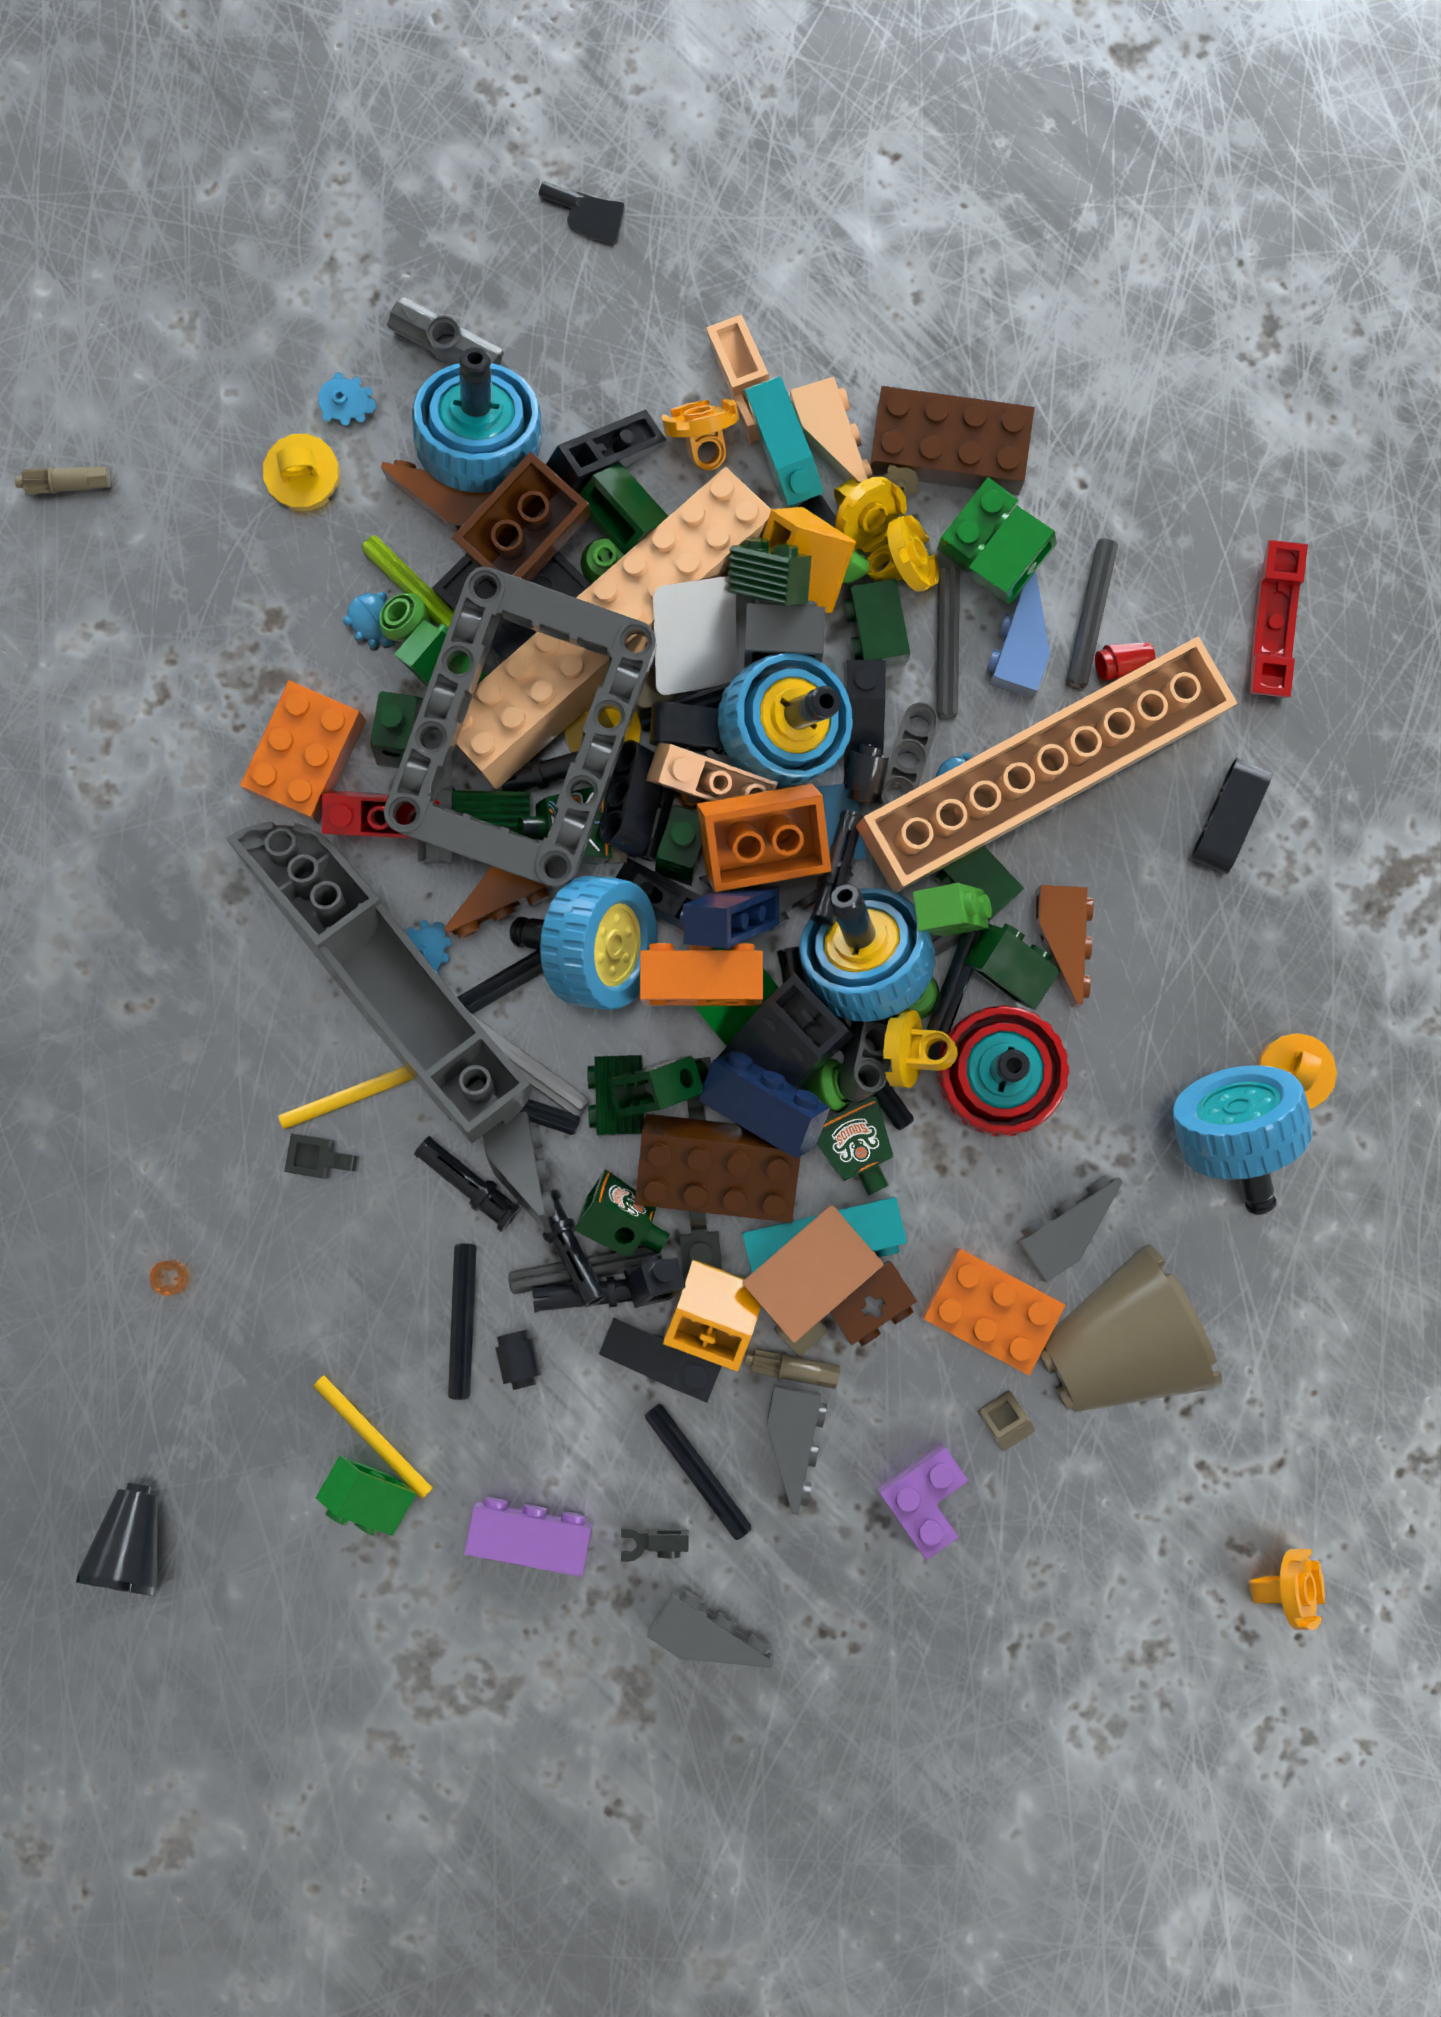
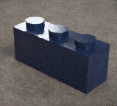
M753 885L712 892L683 904V910L680 915L683 944L728 949L778 926L779 886Z
M734 1051L712 1061L703 1086V1092L698 1100L796 1159L815 1148L831 1108L820 1102L818 1097L812 1092L796 1088L786 1082L781 1074L767 1071L753 1063V1060L748 1055Z

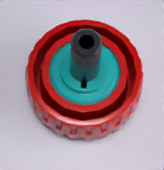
M999 1005L987 1007L963 1018L948 1034L957 1047L958 1055L956 1061L951 1067L937 1071L936 1076L940 1096L945 1102L947 1109L963 1125L976 1132L990 1136H1015L1031 1131L1041 1125L1060 1106L1063 1095L1068 1087L1067 1079L1070 1074V1067L1067 1064L1068 1055L1066 1049L1063 1048L1062 1039L1059 1034H1056L1052 1029L1053 1027L1047 1021H1043L1039 1015L1017 1006ZM943 1042L937 1060L943 1058L947 1053L946 1042Z

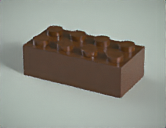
M881 386L870 459L872 474L883 476L884 473L888 472L887 468L889 465L894 464L896 467H907L914 470L919 478V482L976 490L989 477L1010 494L1019 495L1025 482L1035 407Z
M646 1113L641 1136L635 1205L792 1223L801 1156L797 1159L738 1124Z

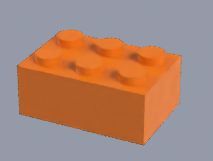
M288 680L240 786L251 795L319 824L322 818V795L335 790L367 720L359 710Z
M813 784L697 803L706 877L714 892L831 872L823 795Z
M670 943L649 944V950H640V1000L642 1005L761 1006L763 1002V951H755V945L750 943H739L730 947V950H714V947L690 945V950H674L673 944Z
M955 1248L919 1317L1030 1376L1066 1305L960 1248Z

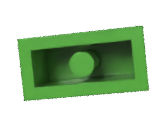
M954 883L913 892L918 930L920 932H928L946 937L989 928L988 918L992 914L991 903L988 896L984 895L982 889Z

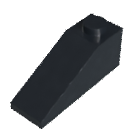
M645 409L559 444L546 465L575 492L580 494L594 474L619 463L626 468L662 446L666 442V438Z
M886 660L846 661L844 688L851 703L853 726L851 738L844 753L843 784L846 781L851 750H859L860 744L882 747L884 750Z
M627 858V862L623 864L615 877L631 881L639 886L648 896L656 920L683 935V931L680 928V915L683 910V904L702 897L701 895L630 858Z
M613 1318L599 1355L672 1389L706 1403L708 1402L721 1370V1365L664 1345L663 1337Z

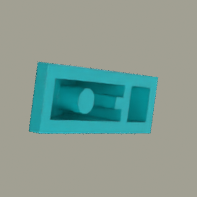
M777 376L744 389L780 500L789 507L823 494L824 490L812 453L782 377Z

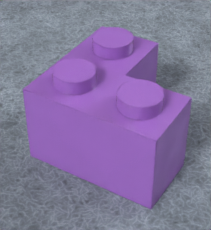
M940 1443L877 1488L925 1560H928L959 1538L936 1504L969 1480L947 1448Z

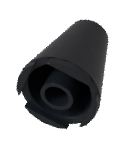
M127 1483L126 1490H117L81 1564L75 1583L155 1596L157 1589V1496L150 1494V1486Z

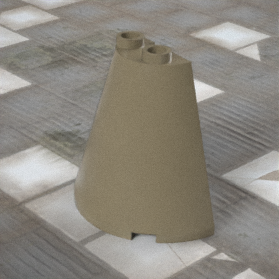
M1147 1244L1141 1247L1053 1329L1044 1347V1351L1041 1352L1040 1358L1049 1374L1056 1372L1062 1383V1386L1056 1390L1066 1410L1073 1408L1075 1412L1213 1390L1222 1385V1376L1219 1370L1213 1372L1211 1369V1365L1217 1363V1359L1193 1306L1175 1275L1163 1272L1161 1266L1165 1265V1261L1151 1245Z

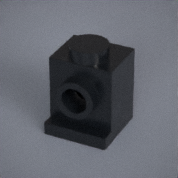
M662 1255L651 1256L639 1261L640 1266L626 1268L623 1271L634 1308L671 1300L686 1288L677 1257L662 1259Z

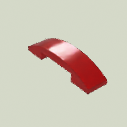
M1269 540L1267 543L1253 629L1250 672L1251 694L1284 698L1291 697L1295 658H1292L1299 591L1300 585L1304 582L1308 544Z

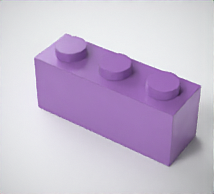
M485 1497L484 1503L477 1502L474 1505L464 1555L574 1576H583L593 1523L585 1522L586 1516L572 1512H563L562 1517L546 1515V1508L535 1505H524L523 1510L507 1507L508 1501L491 1497Z

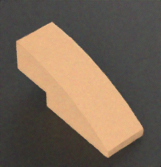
M741 314L706 327L731 399L735 400L737 404L739 419L749 442L753 443L760 440L744 389L769 380V374Z

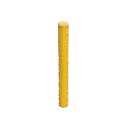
M401 1067L280 1114L278 1118L282 1128L287 1129L414 1078L405 1067Z
M324 1375L313 1385L316 1391L421 1500L433 1489Z

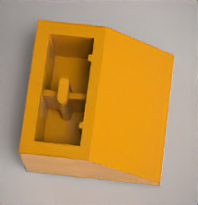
M804 507L771 509L762 538L769 540L770 547H775L776 544L796 545L799 547L798 553L812 556L808 600L816 602L818 607H826L825 613H832L856 541Z
M693 1259L684 1281L686 1288L678 1296L665 1330L663 1344L738 1372L752 1337L761 1305L742 1284L745 1278Z

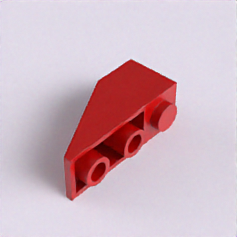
M332 790L322 795V834L414 839L390 828L386 822L384 810L389 794ZM436 800L435 804L440 805V800ZM405 804L399 808L397 819L401 825L410 824L416 818L417 812L414 805Z

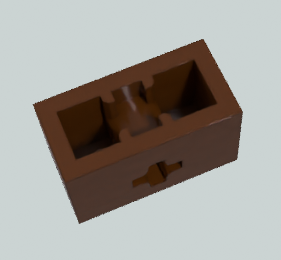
M888 1260L877 1272L836 1306L830 1314L848 1342L853 1345L858 1341L862 1347L881 1334L878 1327L889 1320L895 1325L914 1312L911 1306L918 1301L893 1263ZM867 1296L875 1300L882 1299L883 1302L878 1306L880 1310L878 1315L875 1316L871 1312L865 1314L862 1312V1309L867 1306L864 1300Z

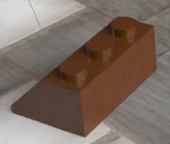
M530 451L451 539L478 568L483 566L492 567L531 581L591 516L590 507L587 501Z

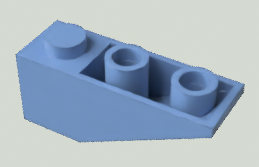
M1036 572L1014 599V601H1017L1013 615L1005 614L998 634L1005 637L1001 651L993 649L986 671L993 673L990 685L1031 699L1034 698L1038 691L1050 656Z

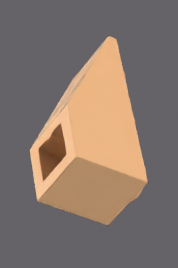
M831 377L790 390V400L809 447L844 481L853 479L857 483H861L872 478L873 474L867 458L861 460L857 448L862 445L856 423H849L846 411L850 410V405L844 387L838 389L835 378Z
M658 743L646 781L708 802L776 790L778 782L675 745Z

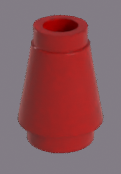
M1150 642L1105 645L1102 650L1097 651L1095 654L1097 673L1102 681L1110 680L1114 682L1155 660V650Z

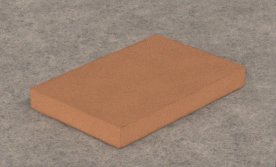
M831 1204L744 1279L742 1284L790 1340L795 1343L884 1264Z

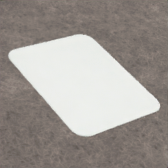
M724 576L664 585L657 588L654 592V634L657 644L655 672L656 688L660 694L669 695L711 688L730 682L737 675L736 594L727 591L729 586L727 581L730 577Z

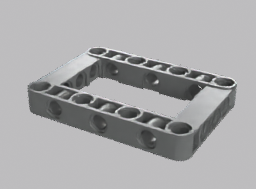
M483 566L473 570L468 575L385 805L384 816L390 828L402 835L551 888H562L573 880L577 875L656 653L657 644L652 628L643 621L577 599L492 567ZM492 581L497 584L495 595L488 599L478 597L476 594L478 586L482 582ZM500 619L610 658L604 681L601 687L597 688L583 727V738L574 763L571 762L558 797L553 824L547 838L544 837L543 841L528 838L505 827H498L476 819L471 815L462 814L435 804ZM639 634L647 639L648 644L642 652L634 653L625 647L626 641L631 635ZM463 655L470 658V667L466 672L462 674L451 672L450 663L456 656ZM605 709H615L621 714V720L618 725L613 728H605L599 723V716ZM431 730H440L443 733L441 746L433 750L425 748L423 741L426 733ZM580 783H588L594 788L592 799L583 804L574 801L572 792L575 786ZM405 804L414 805L417 812L416 818L410 824L401 825L397 819L399 808ZM555 857L563 858L567 863L565 875L558 879L550 878L546 873V864Z

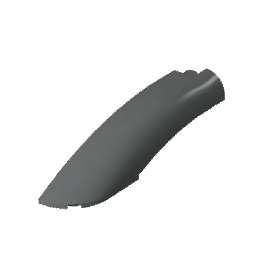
M265 822L246 827L226 838L271 900L367 1022L450 1121L454 1122L471 1144L502 1121L506 1125L521 1111L532 1092V1086L437 974L384 906L378 895L326 837L309 827L297 823L294 826Z

